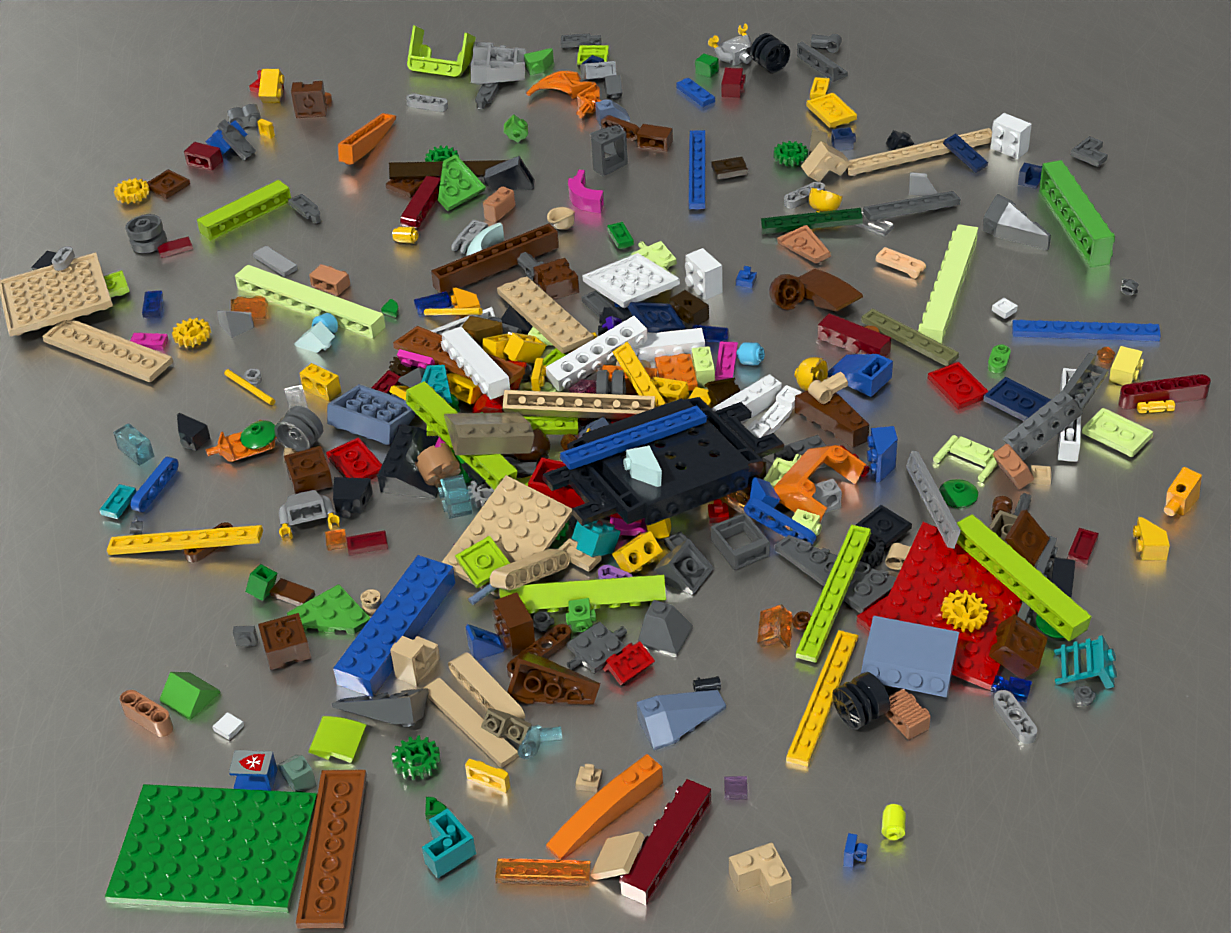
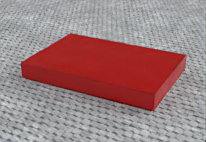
M960 362L928 373V379L958 410L982 401L984 395L988 392Z
M359 437L326 452V457L345 478H370L372 480L378 477L377 475L382 466V463Z

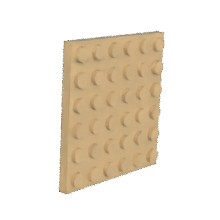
M96 252L74 258L64 270H54L53 265L0 280V296L10 337L14 335L19 336L31 330L35 331L48 325H55L65 320H72L78 316L89 315L95 311L106 310L113 306Z

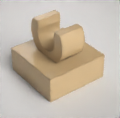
M585 764V767L580 766L575 783L576 790L598 792L603 775L602 769H596L593 764Z

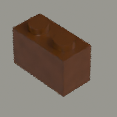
M642 124L637 132V147L667 152L673 142L672 128Z

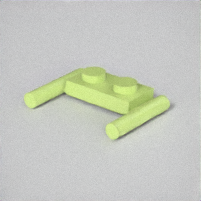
M953 435L933 457L934 462L939 463L950 451L955 455L984 466L985 469L978 476L980 482H984L998 465L993 457L995 450L962 436L958 439L956 435Z

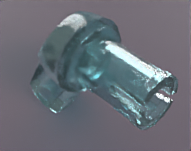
M536 725L531 727L518 747L519 757L530 759L535 756L543 741H561V726L541 728V726Z

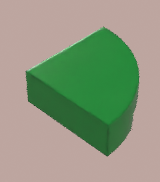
M390 299L381 308L383 314L395 318L399 314L398 304L393 299Z
M426 797V820L447 809L436 798Z

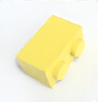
M1120 346L1111 367L1109 382L1123 386L1137 381L1139 370H1142L1144 359H1141L1143 351Z

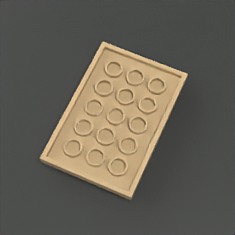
M505 475L442 563L453 566L454 575L473 584L456 561V554L488 536L493 539L510 563L548 549L572 516V508ZM490 582L486 583L485 585H483V586H481V587H479V588L483 589V588L486 587L488 584H490ZM499 588L490 594L500 598Z

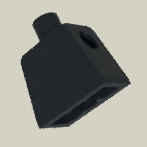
M334 477L333 503L335 511L342 518H350L351 513H362L373 493L370 478Z

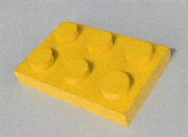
M834 93L806 101V106L829 128L857 120V114Z

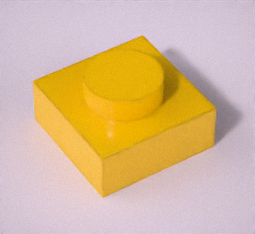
M262 118L257 121L260 135L270 139L275 136L273 123Z

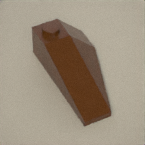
M521 650L507 693L514 700L526 704H533L534 702H546V704H553L554 702L594 704L601 683L544 657Z

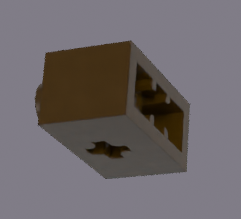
M687 290L670 298V305L678 317L691 327L695 328L709 319V305Z

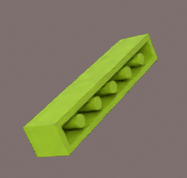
M280 180L270 183L198 218L199 232L211 241L288 203V199H291L290 189Z

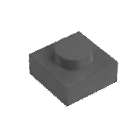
M234 626L233 636L236 646H257L258 637L255 626Z

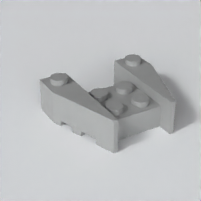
M474 42L473 60L471 61V83L481 85L483 83L525 80L524 54H526V49L517 47L515 49L506 48V45L495 47L494 43Z

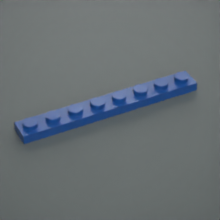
M705 130L690 131L689 209L695 210L705 209Z
M1012 321L1013 337L1160 341L1161 337L1159 324Z
M694 406L560 453V459L571 470L706 423L707 416L698 406Z

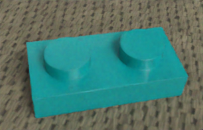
M119 484L99 509L101 515L118 519L137 492L136 488Z

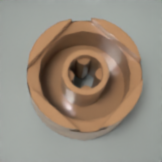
M440 443L441 447L436 448L433 445L425 449L418 455V462H415L426 484L435 485L437 488L443 486L446 480L461 472L458 460L446 443Z

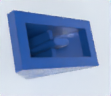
M753 477L750 499H759L774 508L780 501V498L770 482Z
M467 624L468 647L476 661L504 652L505 648L500 636Z

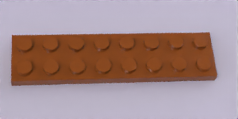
M416 326L393 342L394 349L431 357L435 361V365H445L446 370L471 379L466 376L462 368L458 367L457 362L454 359L452 360L449 354L442 349L441 341L443 340L440 334ZM488 354L507 374L510 385L525 374L524 367Z
M366 770L321 771L296 918L297 929L345 927L367 778Z

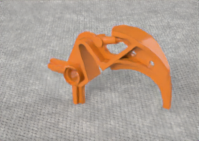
M558 71L548 75L533 85L526 93L528 96H531L540 89L561 90L569 94L572 99L577 98L579 109L576 115H579V118H583L587 112H595V102L601 101L599 86L593 81L580 82L579 74L572 71Z

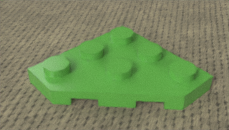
M456 154L443 161L438 201L447 211L485 191L486 186Z
M339 584L287 612V616L299 613L305 631L307 628H315L320 632L335 633V630H345L346 633L355 634L361 631L370 620L365 611Z

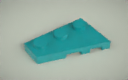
M427 365L421 383L425 381L447 403H452L445 365Z

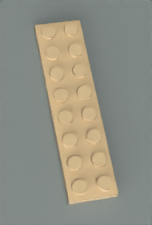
M528 277L519 278L514 282L505 283L497 288L498 294L562 354L579 348L594 339V336Z
M73 319L59 322L42 336L44 342L150 383L173 363V358L169 355Z

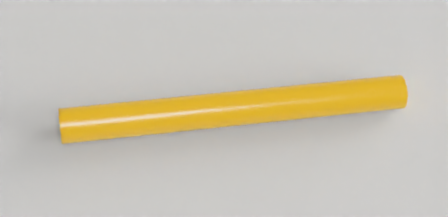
M482 308L424 310L425 316L482 315L483 313Z
M225 370V376L269 405L275 404V399L231 370Z

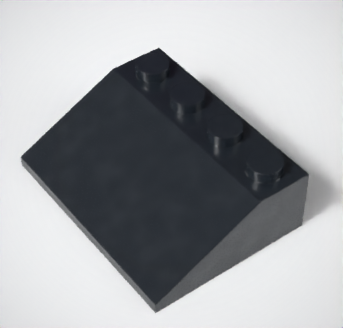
M400 425L377 475L380 492L435 499L440 487L437 488L435 485L426 484L415 462H418L417 457L421 452L430 446H435L439 436H427V431L420 427Z

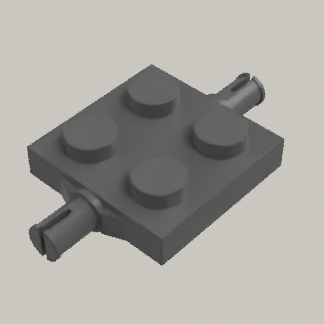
M599 621L567 642V648L575 655L574 659L566 663L567 667L573 670L582 664L595 674L607 664L606 660L615 653L617 656L623 653L622 649L625 645L619 638L627 634L626 628L621 626L612 632Z

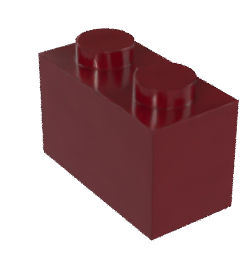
M725 68L721 83L722 97L740 98L746 81V74H743V68Z
M193 142L184 151L186 163L191 166L213 171L223 162L221 150L218 147Z

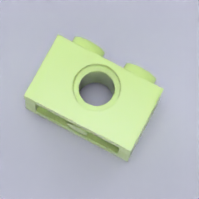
M709 346L691 348L692 363L699 388H704L706 383L715 381V369Z

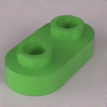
M1003 344L993 347L988 360L989 371L1002 373L1006 370L1011 353L1009 347Z

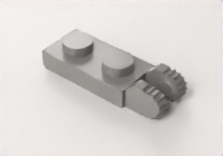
M472 220L452 243V251L457 252L460 249L462 254H466L471 241L479 232L487 228L488 224Z

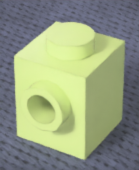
M797 509L792 519L812 530L816 536H819L822 529L820 515Z

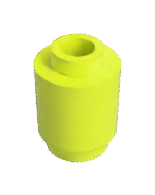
M890 804L883 811L882 834L890 840H898L905 835L906 813L902 806Z

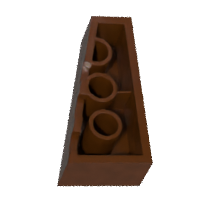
M808 390L795 396V413L799 416L801 414L806 416V420L819 424L821 429L826 432L834 433L835 438L852 448L867 442L869 423L839 394L834 393L830 401L825 404L817 401L809 394Z

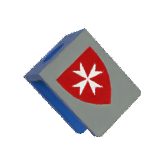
M235 750L229 769V775L237 776L234 789L272 791L278 771L273 751Z

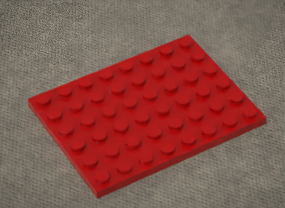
M922 522L879 617L958 631L959 638L952 675L990 691L1000 667L998 662L989 657L992 645L997 643V635L995 634L998 625L1012 615H1018L1023 601L957 543L955 548H948L937 527ZM956 590H959L961 594L967 590L968 595L975 593L976 599L982 598L981 604H987L986 610L989 613L985 624L979 630L974 628L973 632H970L969 629H965V632H962L960 627L955 630L953 629L954 624H947L948 618H942V603L950 592L955 595Z

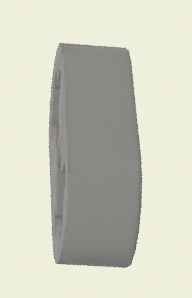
M67 246L58 250L51 261L54 270H64L70 265L75 257L72 247Z

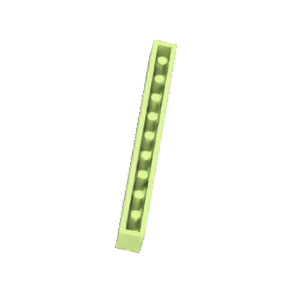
M958 224L956 231L953 230L948 250H946L944 260H942L941 271L939 270L937 281H935L933 291L930 294V302H927L926 312H924L922 323L919 325L918 332L941 344L943 343L977 243L978 227Z
M247 265L235 275L239 290L312 317L331 313L337 319L339 327L374 339L385 328L383 313L259 268Z

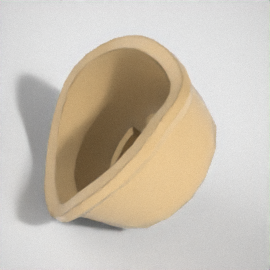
M568 207L553 208L547 215L548 222L555 229L566 230L574 225L575 211Z

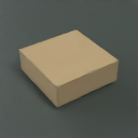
M1031 465V473L1034 480L1030 483L1050 485L1051 467Z

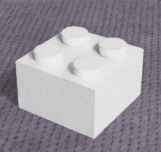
M1003 113L993 121L991 149L1019 159L1029 149L1031 123Z
M703 248L685 255L686 284L705 300L723 293L722 264Z

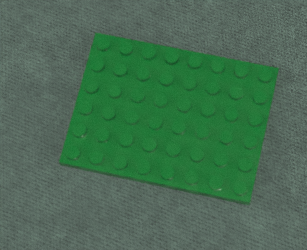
M143 784L105 894L106 902L289 913L314 817L317 793Z

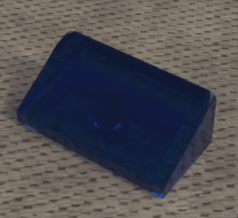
M702 325L692 326V329L702 328L704 340L707 342L720 343V341H729L730 333L728 328Z

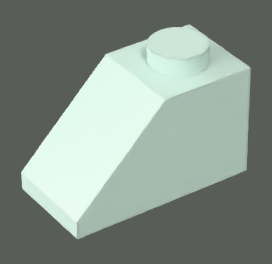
M319 321L305 332L294 345L317 353L321 349L324 351L332 345L330 341L335 336Z
M650 446L626 450L624 467L625 470L629 471L631 477L656 487L661 486L662 470Z

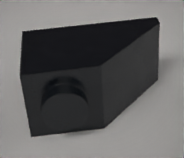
M177 414L178 433L182 446L197 451L211 439L207 424L184 414Z

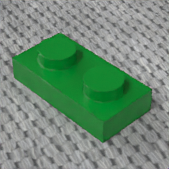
M623 222L607 225V231L618 249L634 245V240Z

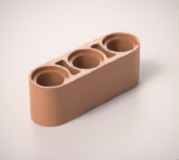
M127 690L120 695V703L126 717L159 737L171 734L173 724L167 709L135 690Z

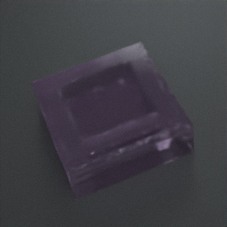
M747 776L724 777L725 800L747 799Z

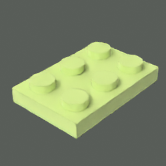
M1102 408L1082 427V434L1130 457H1133L1153 436V431L1105 408Z

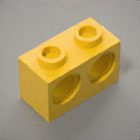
M311 363L299 373L303 390L328 402L341 393L339 376Z
M659 377L651 379L666 404L681 398L683 400L689 398L687 382Z
M648 531L641 533L612 553L621 570L628 573L632 572L634 575L643 569L642 565L645 563L650 564L657 560V555L663 551L652 532ZM644 545L647 547V553L644 550ZM629 555L632 557V563L629 561Z

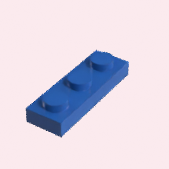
M685 78L676 83L677 89L700 106L705 107L715 103V97L690 78Z

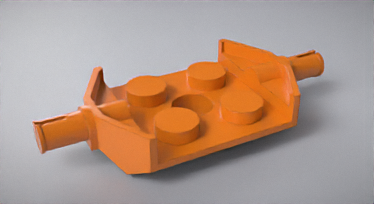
M221 432L218 445L206 449L208 457L219 453L227 461L233 462L273 449L277 437L265 447L248 449L241 443L240 437L242 432L226 437Z

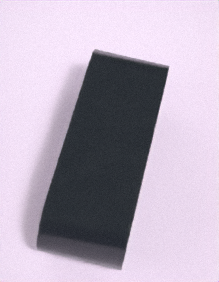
M1055 557L1051 582L1071 598L1076 560Z

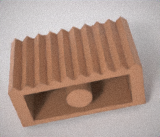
M500 187L493 195L489 196L483 202L485 219L496 223L516 206L514 191L506 187Z
M320 264L316 270L314 269L309 274L312 287L326 293H331L334 296H339L350 286L349 274L345 271L336 270L331 266Z
M1005 444L993 453L997 464L1017 489H1022L1034 480L1028 466L1009 444Z
M901 689L889 696L890 710L884 715L908 740L926 730L928 731L930 727V713L926 708L919 706L911 693L908 694L905 689Z

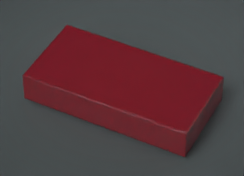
M189 236L165 242L157 247L161 258L193 250Z
M1079 528L1067 559L1076 560V562L1087 565L1098 540L1099 533Z
M385 530L346 537L349 555L388 549Z

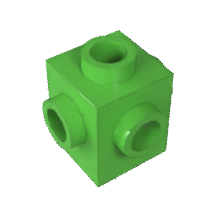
M513 114L504 123V133L509 139L519 143L528 135V124L524 119H520Z
M589 598L568 601L569 613H566L567 625H571L573 633H583L592 627L593 622L597 621L595 609H592Z

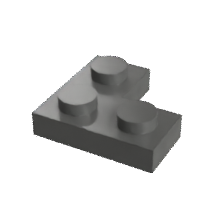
M1090 136L1074 147L1070 154L1078 160L1085 161L1096 167L1103 164L1108 157L1107 154L1098 151L1102 148L1103 142Z

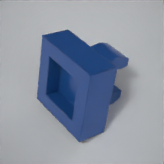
M744 266V270H740L738 273L736 286L753 288L757 272H751V267Z
M848 833L843 866L853 868L854 859L866 862L868 845L864 843L857 844V834Z

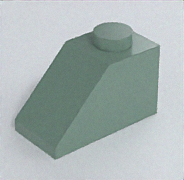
M294 755L277 764L278 770L293 792H306L317 786L313 770L303 755Z

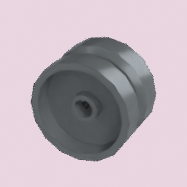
M155 214L137 216L126 224L125 229L130 238L131 247L137 253L158 250L157 247L167 242L162 221Z
M598 370L596 394L626 395L624 370H614L612 381H610L608 370Z
M302 406L290 408L274 428L278 441L285 448H293L296 452L310 449L324 432L322 422L317 415Z

